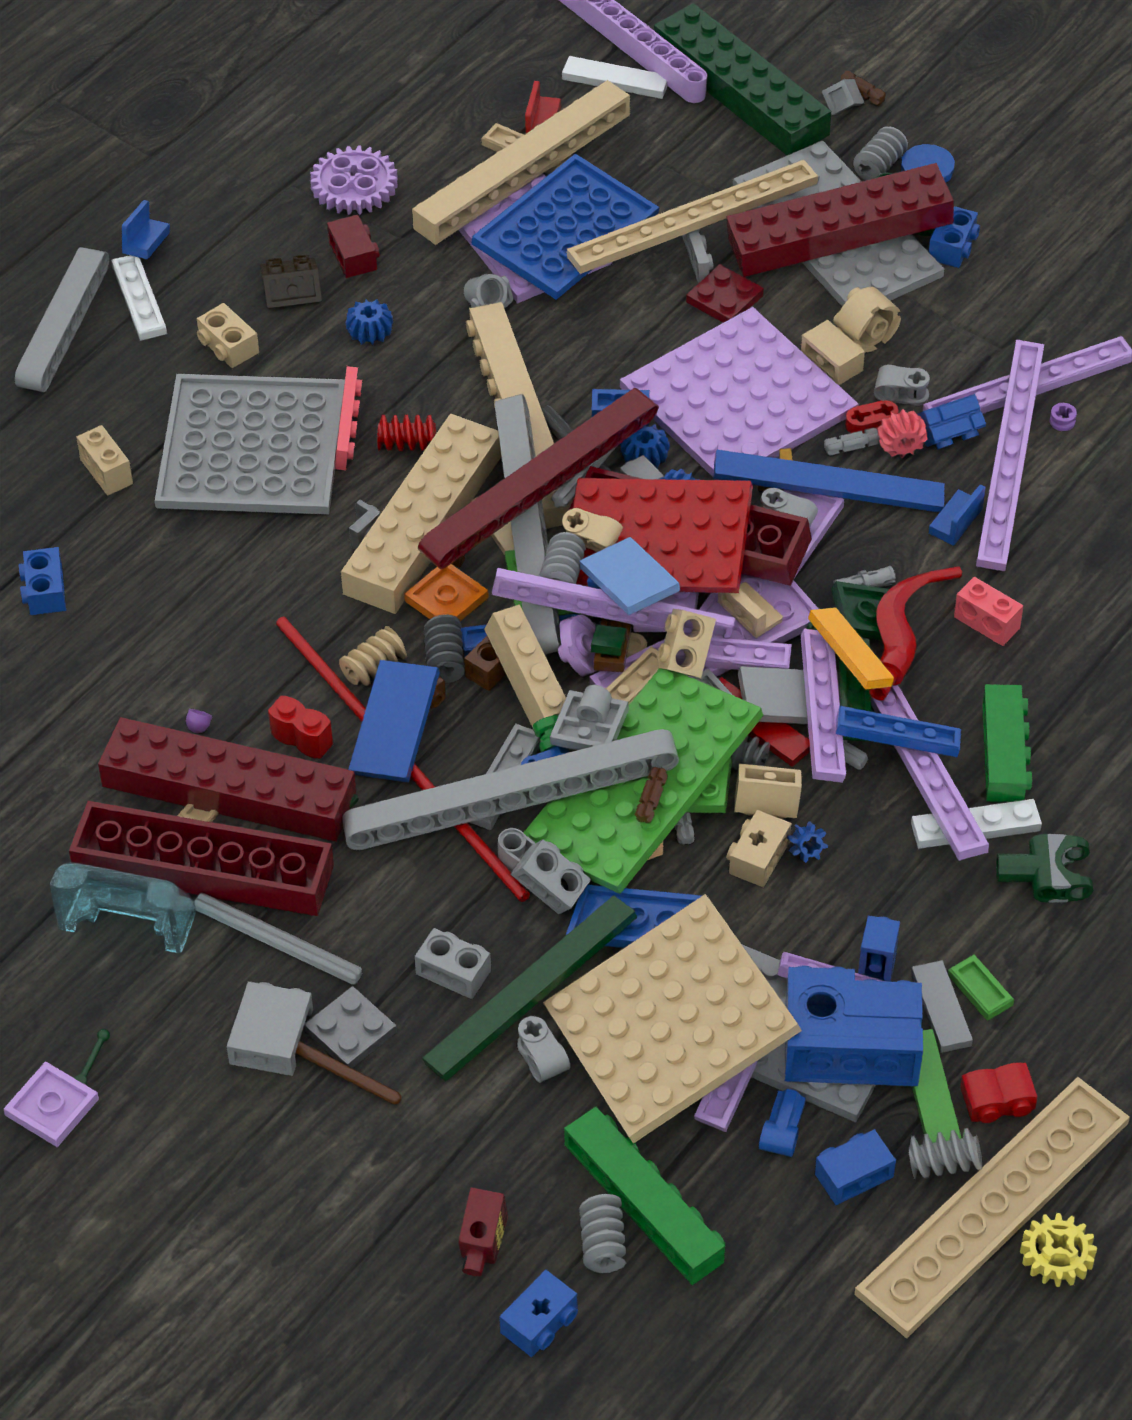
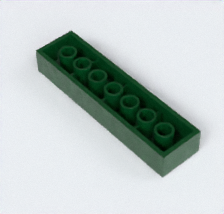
M694 3L654 25V31L706 71V91L785 155H790L811 146L830 135L831 110Z

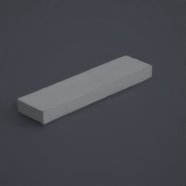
M515 723L486 774L519 766L524 758L535 755L539 748L540 738L535 736L533 729ZM500 814L471 821L470 823L492 830Z

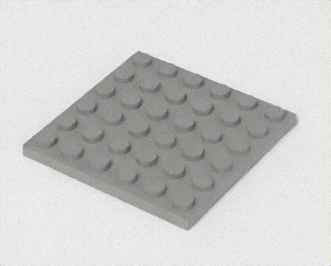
M176 374L155 495L156 508L329 514L345 379Z

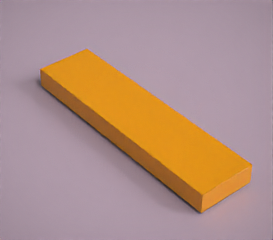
M837 608L810 610L809 621L865 689L892 687L894 680L892 674Z

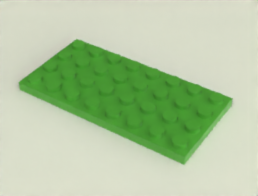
M659 668L629 704V711L617 740L660 729L668 730L673 735L679 762L673 769L666 771L668 777L665 785L662 786L663 791L656 810H653L655 812L653 820L650 823L638 822L635 816L645 783L649 780L648 776L549 801L523 833L535 843L542 839L553 843L559 848L560 854L566 859L580 865L583 868L584 874L591 881L621 894L763 717L762 708L682 673Z

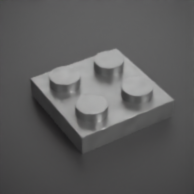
M353 986L304 1024L305 1032L335 1060L351 1068L397 1033L396 1024Z

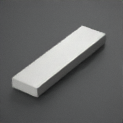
M569 56L562 71V80L599 86L608 80L625 92L663 99L667 89V81L656 72Z
M129 255L111 260L140 341L167 334L164 320L140 258Z

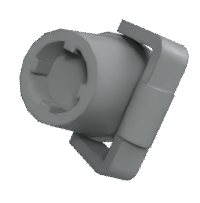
M484 274L480 277L469 279L464 287V296L468 303L471 304V308L502 302L505 308L513 301L510 283L506 276L500 277L496 274Z

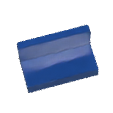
M143 200L122 224L123 254L148 259L170 233V224L150 219L149 201Z
M980 484L972 495L958 489L930 524L928 534L954 546L983 509L986 487Z

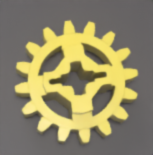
M1060 1213L1056 1214L1055 1220H1050L1045 1214L1042 1216L1041 1224L1033 1220L1030 1230L1024 1231L1023 1242L1020 1248V1253L1024 1254L1022 1263L1024 1266L1032 1265L1030 1272L1032 1277L1039 1273L1042 1274L1043 1284H1046L1049 1279H1054L1056 1287H1060L1062 1280L1066 1279L1070 1286H1072L1076 1276L1084 1280L1087 1269L1092 1270L1097 1251V1247L1092 1245L1094 1235L1085 1234L1086 1225L1084 1223L1075 1226L1073 1216H1070L1067 1221H1063ZM1036 1243L1039 1244L1038 1249L1041 1251V1254L1037 1253ZM1077 1245H1078L1079 1248H1080V1252H1081V1256H1080V1257L1078 1256V1250L1075 1248V1246H1077Z

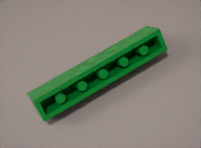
M594 1107L564 1128V1139L567 1149L608 1194L621 1198V1208L692 1286L724 1263L725 1242L721 1235L715 1230L711 1231L704 1224L703 1218L693 1206L689 1208L682 1200L681 1194L672 1183L667 1184L660 1176L657 1166L651 1160L646 1161L639 1153L637 1145L633 1144L629 1137L625 1138L618 1131V1127L611 1116L608 1114L604 1116L597 1107Z

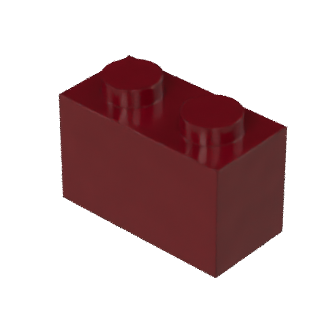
M358 215L327 223L329 244L346 278L377 270L376 258H380L378 245L376 242H371L369 227L367 224H362Z

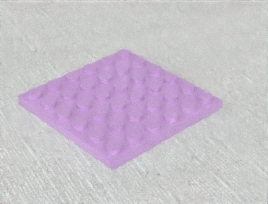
M754 307L620 379V388L622 390H632L633 388L650 390V399L659 406L653 420L712 477L714 475V458L717 449L778 458L779 449H794L845 420L847 411L859 406L850 395Z

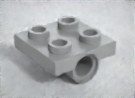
M599 685L587 686L584 693L569 690L550 735L551 745L581 750L616 741L629 711L628 701L613 699L610 692Z

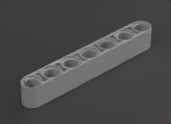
M83 247L77 250L17 367L15 374V384L17 387L40 392L47 391L107 272L109 265V255L107 252Z

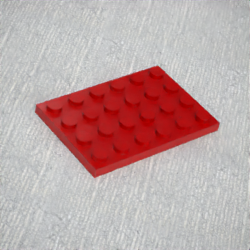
M578 478L573 508H579L600 516H607L618 521L623 526V529L616 543L631 537L679 582V592L739 593L753 490L751 481ZM586 548L584 558L597 552ZM580 569L576 584L588 587V576Z

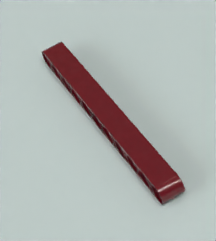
M633 388L429 531L419 542L418 551L439 569L448 567L647 425L657 414L659 406L639 389Z

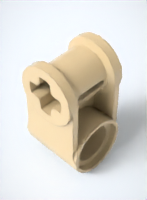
M579 508L568 510L562 519L566 532L580 537L585 543V547L595 552L616 544L623 529V526L618 521L610 517L600 516Z

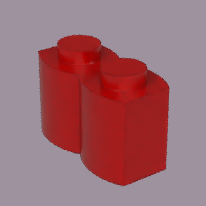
M280 696L268 709L271 734L281 743L296 746L304 755L316 759H321L333 745L331 721L323 713L313 709H305L301 702L288 696Z
M1012 1063L996 1069H981L962 1075L961 1091L972 1122L991 1123L1003 1115L1023 1117L1036 1109L1037 1094L1026 1063Z

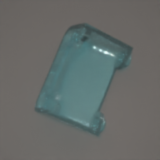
M65 863L57 868L49 885L59 930L75 932L76 924L86 919L89 922L95 923L99 910L156 921L154 926L155 935H163L166 951L175 953L182 952L196 914L194 899L190 894L170 881L79 863Z

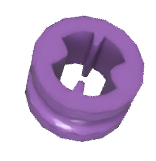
M1068 403L1054 405L1051 410L1050 425L1059 431L1072 429L1077 415L1074 406Z

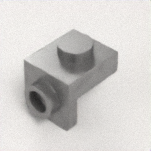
M362 500L355 503L357 521L349 527L351 547L355 550L381 514L375 506L368 505Z

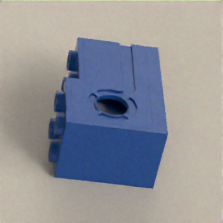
M805 965L788 967L785 1006L802 1031L785 1042V1081L918 1086L923 1056V1028H921L922 983L907 980L897 982L877 981L875 979L855 980V969H845L843 967L812 968Z

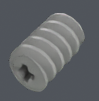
M894 127L881 128L854 158L853 165L858 176L866 181L886 173L897 159L901 157L903 152L906 151L908 147L906 137L900 130Z
M569 532L554 535L549 541L539 577L576 584L580 572L579 561L584 558V551L586 550L583 540Z
M964 1128L963 1138L960 1139L955 1130H951L950 1139L947 1141L943 1134L938 1132L936 1142L932 1143L928 1134H924L923 1144L919 1145L915 1136H911L909 1156L914 1179L917 1176L918 1170L924 1178H928L931 1167L937 1176H941L944 1165L949 1173L954 1174L956 1173L958 1163L964 1172H968L971 1161L976 1169H982V1156L978 1136L973 1137L968 1128Z
M601 1194L590 1197L582 1202L579 1207L580 1225L582 1228L581 1238L583 1240L582 1251L584 1253L583 1263L588 1269L598 1273L617 1271L626 1264V1261L622 1258L626 1254V1247L622 1245L625 1242V1235L621 1233L624 1230V1224L621 1221L623 1212L620 1209L622 1201L620 1197L613 1194Z

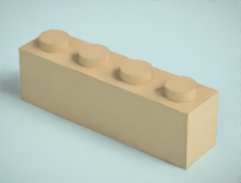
M520 604L493 613L484 630L532 727L535 722L542 718L553 715L559 716L566 697Z

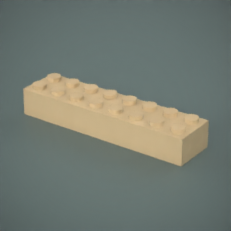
M453 414L448 416L342 569L343 595L388 612L397 613L405 601L404 593L417 583L431 562L418 551V544L429 531L445 521L448 515L452 516L471 503V500H473L502 457L498 430Z

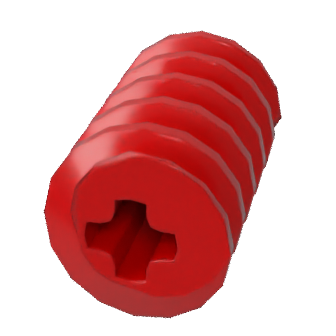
M382 415L377 430L378 451H380L383 443L387 451L392 450L394 443H396L399 451H403L406 443L410 451L415 450L417 443H419L421 450L425 451L428 443L436 435V423L433 422L431 415H427L425 423H422L420 415H416L413 423L410 422L408 415L404 416L402 423H399L397 415H393L391 423H388L386 416Z

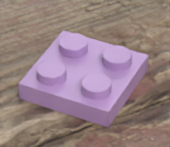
M45 1061L6 1105L4 1113L6 1117L58 1147L99 1100L98 1092Z

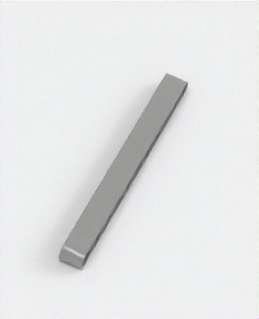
M524 394L495 401L505 478L536 457L530 414ZM542 500L511 521L517 572L539 576L548 548ZM522 601L523 612L544 655L557 652L559 646L562 645L558 609Z
M654 730L353 808L342 816L346 844L353 850H363L649 775L652 767H662L668 771L677 766L679 762L674 738L668 730Z

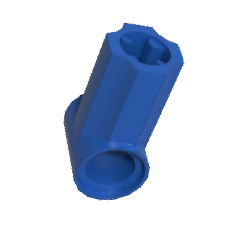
M792 1089L778 1091L770 1119L765 1121L762 1129L759 1149L788 1157L793 1156L799 1134L798 1126L806 1098L801 1096L798 1091Z

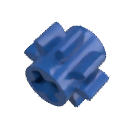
M811 821L807 823L806 827H800L796 824L793 836H787V839L794 845L790 848V853L794 856L800 853V859L805 863L809 857H815L819 860V854L822 849L828 848V845L821 839L826 835V832L821 828L815 831V825Z

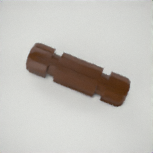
M845 71L841 75L840 81L854 79L862 97L867 100L870 98L869 101L873 104L880 105L885 101L886 93L879 88L875 89L873 84L859 76L856 78V74L851 71Z
M652 767L647 777L649 780L645 783L639 800L640 804L637 805L635 811L638 822L650 823L653 820L655 814L653 810H656L663 791L662 786L665 785L668 777L666 770L662 767Z

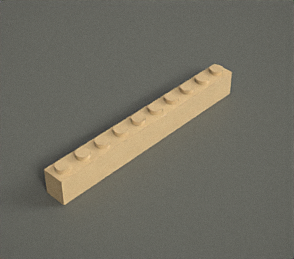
M608 80L593 88L592 91L575 100L545 122L537 125L504 149L498 151L463 176L458 177L451 184L419 203L412 209L414 230L435 245L628 117L630 115V95Z
M502 302L469 308L470 320L466 321L467 333L469 337H474V352L476 357H481L480 368L482 375L488 376L487 387L490 396L494 395L496 398L494 399V406L497 400L524 394L529 409L535 455L537 456L552 446L554 442ZM558 488L542 499L546 529L563 525V516L573 501L572 499L566 507H555V502L551 498Z

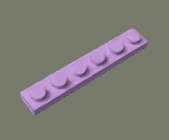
M804 628L801 634L812 778L843 783L846 777L843 736L836 734L837 713L840 702L835 651L818 630Z

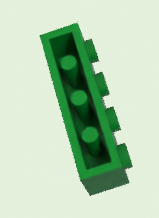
M985 684L982 711L986 801H1022L1025 799L1026 790H1031L1032 772L1026 771V765H1030L1031 748L1025 746V741L1029 740V722H1024L1023 716L1028 714V698H1022V685Z

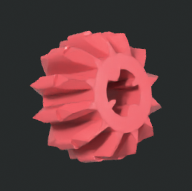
M902 409L896 415L891 412V417L882 419V425L878 427L880 445L891 457L900 455L903 458L907 453L914 455V450L922 449L923 442L928 440L926 424L914 410L907 413Z

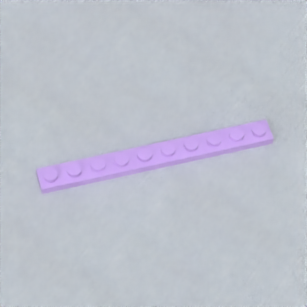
M1016 340L978 551L977 567L1000 571L1006 570L1044 344Z

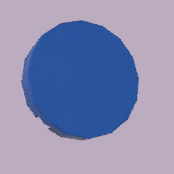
M930 144L917 145L907 150L902 156L901 172L937 163L945 183H947L952 178L955 160L951 153L942 147Z

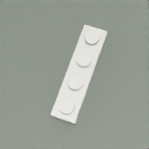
M1034 799L969 808L986 839L1041 831L1042 823ZM933 814L912 816L911 825L918 849L949 844Z

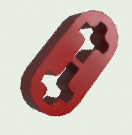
M883 400L853 407L846 414V429L850 433L858 431L865 433V430L871 428L878 430V427L882 425V419L890 418L891 412L895 415L898 414V406L891 401Z

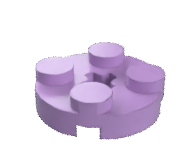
M577 615L560 621L562 645L559 646L558 653L561 660L565 663L569 662L571 667L582 677L597 672L594 670L595 653L591 652V642L596 629L593 622L584 615Z

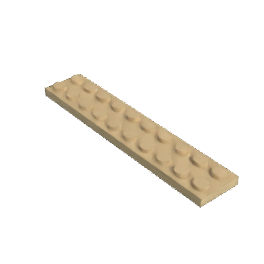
M1077 1077L855 1288V1295L905 1338H908L1129 1123L1130 1117Z

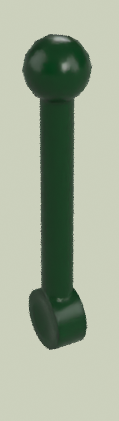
M106 1029L98 1031V1040L81 1074L74 1077V1079L86 1086V1077L103 1043L110 1038V1032Z

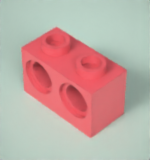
M973 577L957 593L954 618L1004 646L1020 629L1024 605L980 579Z

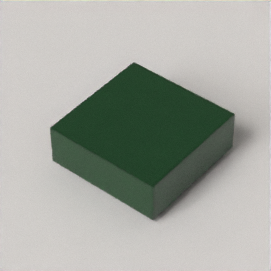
M596 625L591 642V652L621 656L627 636V628Z

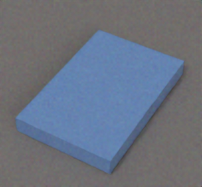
M631 537L579 561L580 569L628 615L680 591L679 582Z

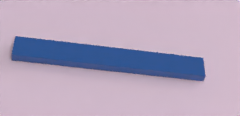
M718 449L715 453L713 479L751 481L752 485L933 512H941L944 508L945 483Z

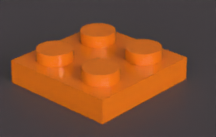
M450 564L444 569L436 567L404 593L406 603L429 619L449 614L456 616L462 621L489 598L488 589Z

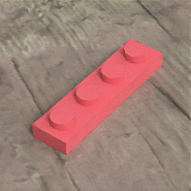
M347 366L335 459V469L346 471L347 459L353 460L355 442H349L350 438H356L357 421H352V417H358L360 400H354L355 396H361L362 380L357 379V367Z

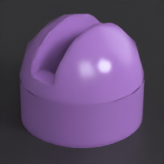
M189 709L186 716L188 729L194 733L204 732L210 725L212 715L200 710Z

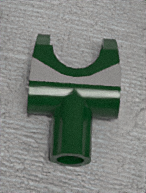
M1040 834L1030 839V854H997V881L1032 882L1033 896L1040 902L1079 901L1088 898L1094 891L1093 882L1090 878L1080 876V874L1073 873L1065 868L1067 864L1088 857L1090 853L1089 843L1082 837L1063 834ZM1075 847L1082 848L1079 850H1072V848Z

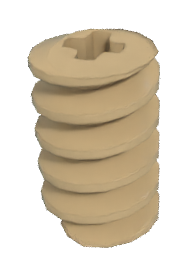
M385 626L384 629L377 631L375 636L369 637L366 643L363 642L358 645L357 649L351 650L348 656L340 658L339 665L349 682L358 685L360 681L363 685L368 686L371 684L368 674L375 679L380 660L398 662L396 655L401 659H405L407 653L397 633L389 626Z

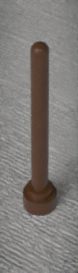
M299 1041L295 1054L391 1104L396 1105L401 1102L402 1096L399 1092Z

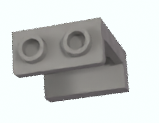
M248 982L227 1044L229 1064L293 1076L296 1068L295 1052L307 1015L311 1016L313 1011L311 993L299 988L287 989L276 987L266 982Z

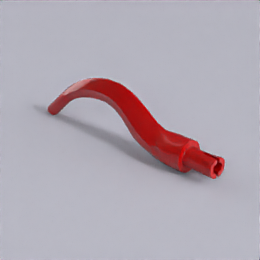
M959 566L909 577L890 588L879 602L876 618L884 643V651L880 661L894 677L892 686L900 684L914 659L917 646L916 637L904 612L907 600L914 592L928 583L961 578L962 570ZM892 687L870 689L869 693L874 699L881 701L886 698Z

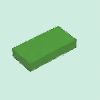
M975 954L948 969L949 978L987 1021L1013 1006L1014 999Z

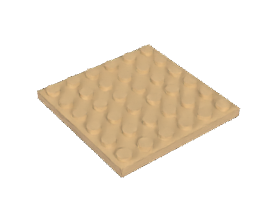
M706 894L543 1002L633 1144L802 1031Z

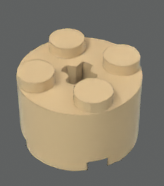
M856 287L849 292L846 303L834 316L833 323L853 342L858 343L865 352H872L877 349L874 345L880 341L885 344L891 339L900 325L901 317L898 316L899 308L877 288L866 287L860 289Z

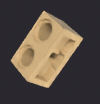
M225 303L197 318V336L204 346L208 345L214 351L216 357L220 361L224 360L231 368L238 366L259 353L257 333Z
M102 425L76 436L80 460L107 496L133 484L128 458Z
M673 609L672 614L668 615L665 622L667 634L664 643L660 645L658 650V668L701 678L716 619L681 609ZM687 620H690L692 622L693 629L692 632L688 636H686L683 631V626ZM682 649L685 653V660L681 665H678L676 654Z

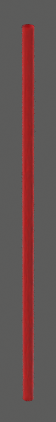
M286 617L279 618L276 622L278 628L362 722L366 711L364 705ZM414 763L411 773L412 780L422 791L434 788L433 783ZM468 823L454 826L520 902L526 901L530 893L518 880L510 875V870Z

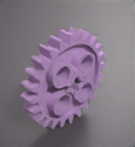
M359 145L356 150H352L350 146H347L344 152L336 148L337 154L334 155L327 152V159L319 158V164L313 165L314 171L310 173V181L314 198H319L320 205L327 203L328 210L336 207L337 213L346 209L348 215L352 213V210H356L360 215L362 214V209L365 208L372 212V206L374 205L382 208L381 201L390 202L389 196H394L395 188H398L397 169H395L394 162H389L388 155L381 157L380 150L373 154L371 147L362 151Z

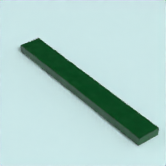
M613 895L423 1057L425 1065L446 1082L637 919L636 912Z

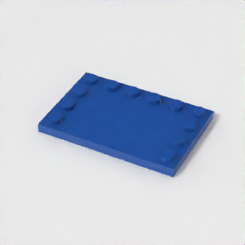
M574 154L472 236L471 244L557 300L590 272L587 271L580 274L567 258L568 248L656 216L659 213V207L582 157Z

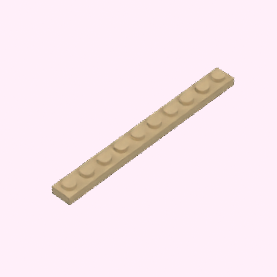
M801 160L568 248L567 258L577 271L582 274L724 220L726 216L745 212L816 185L818 183V175L805 160Z

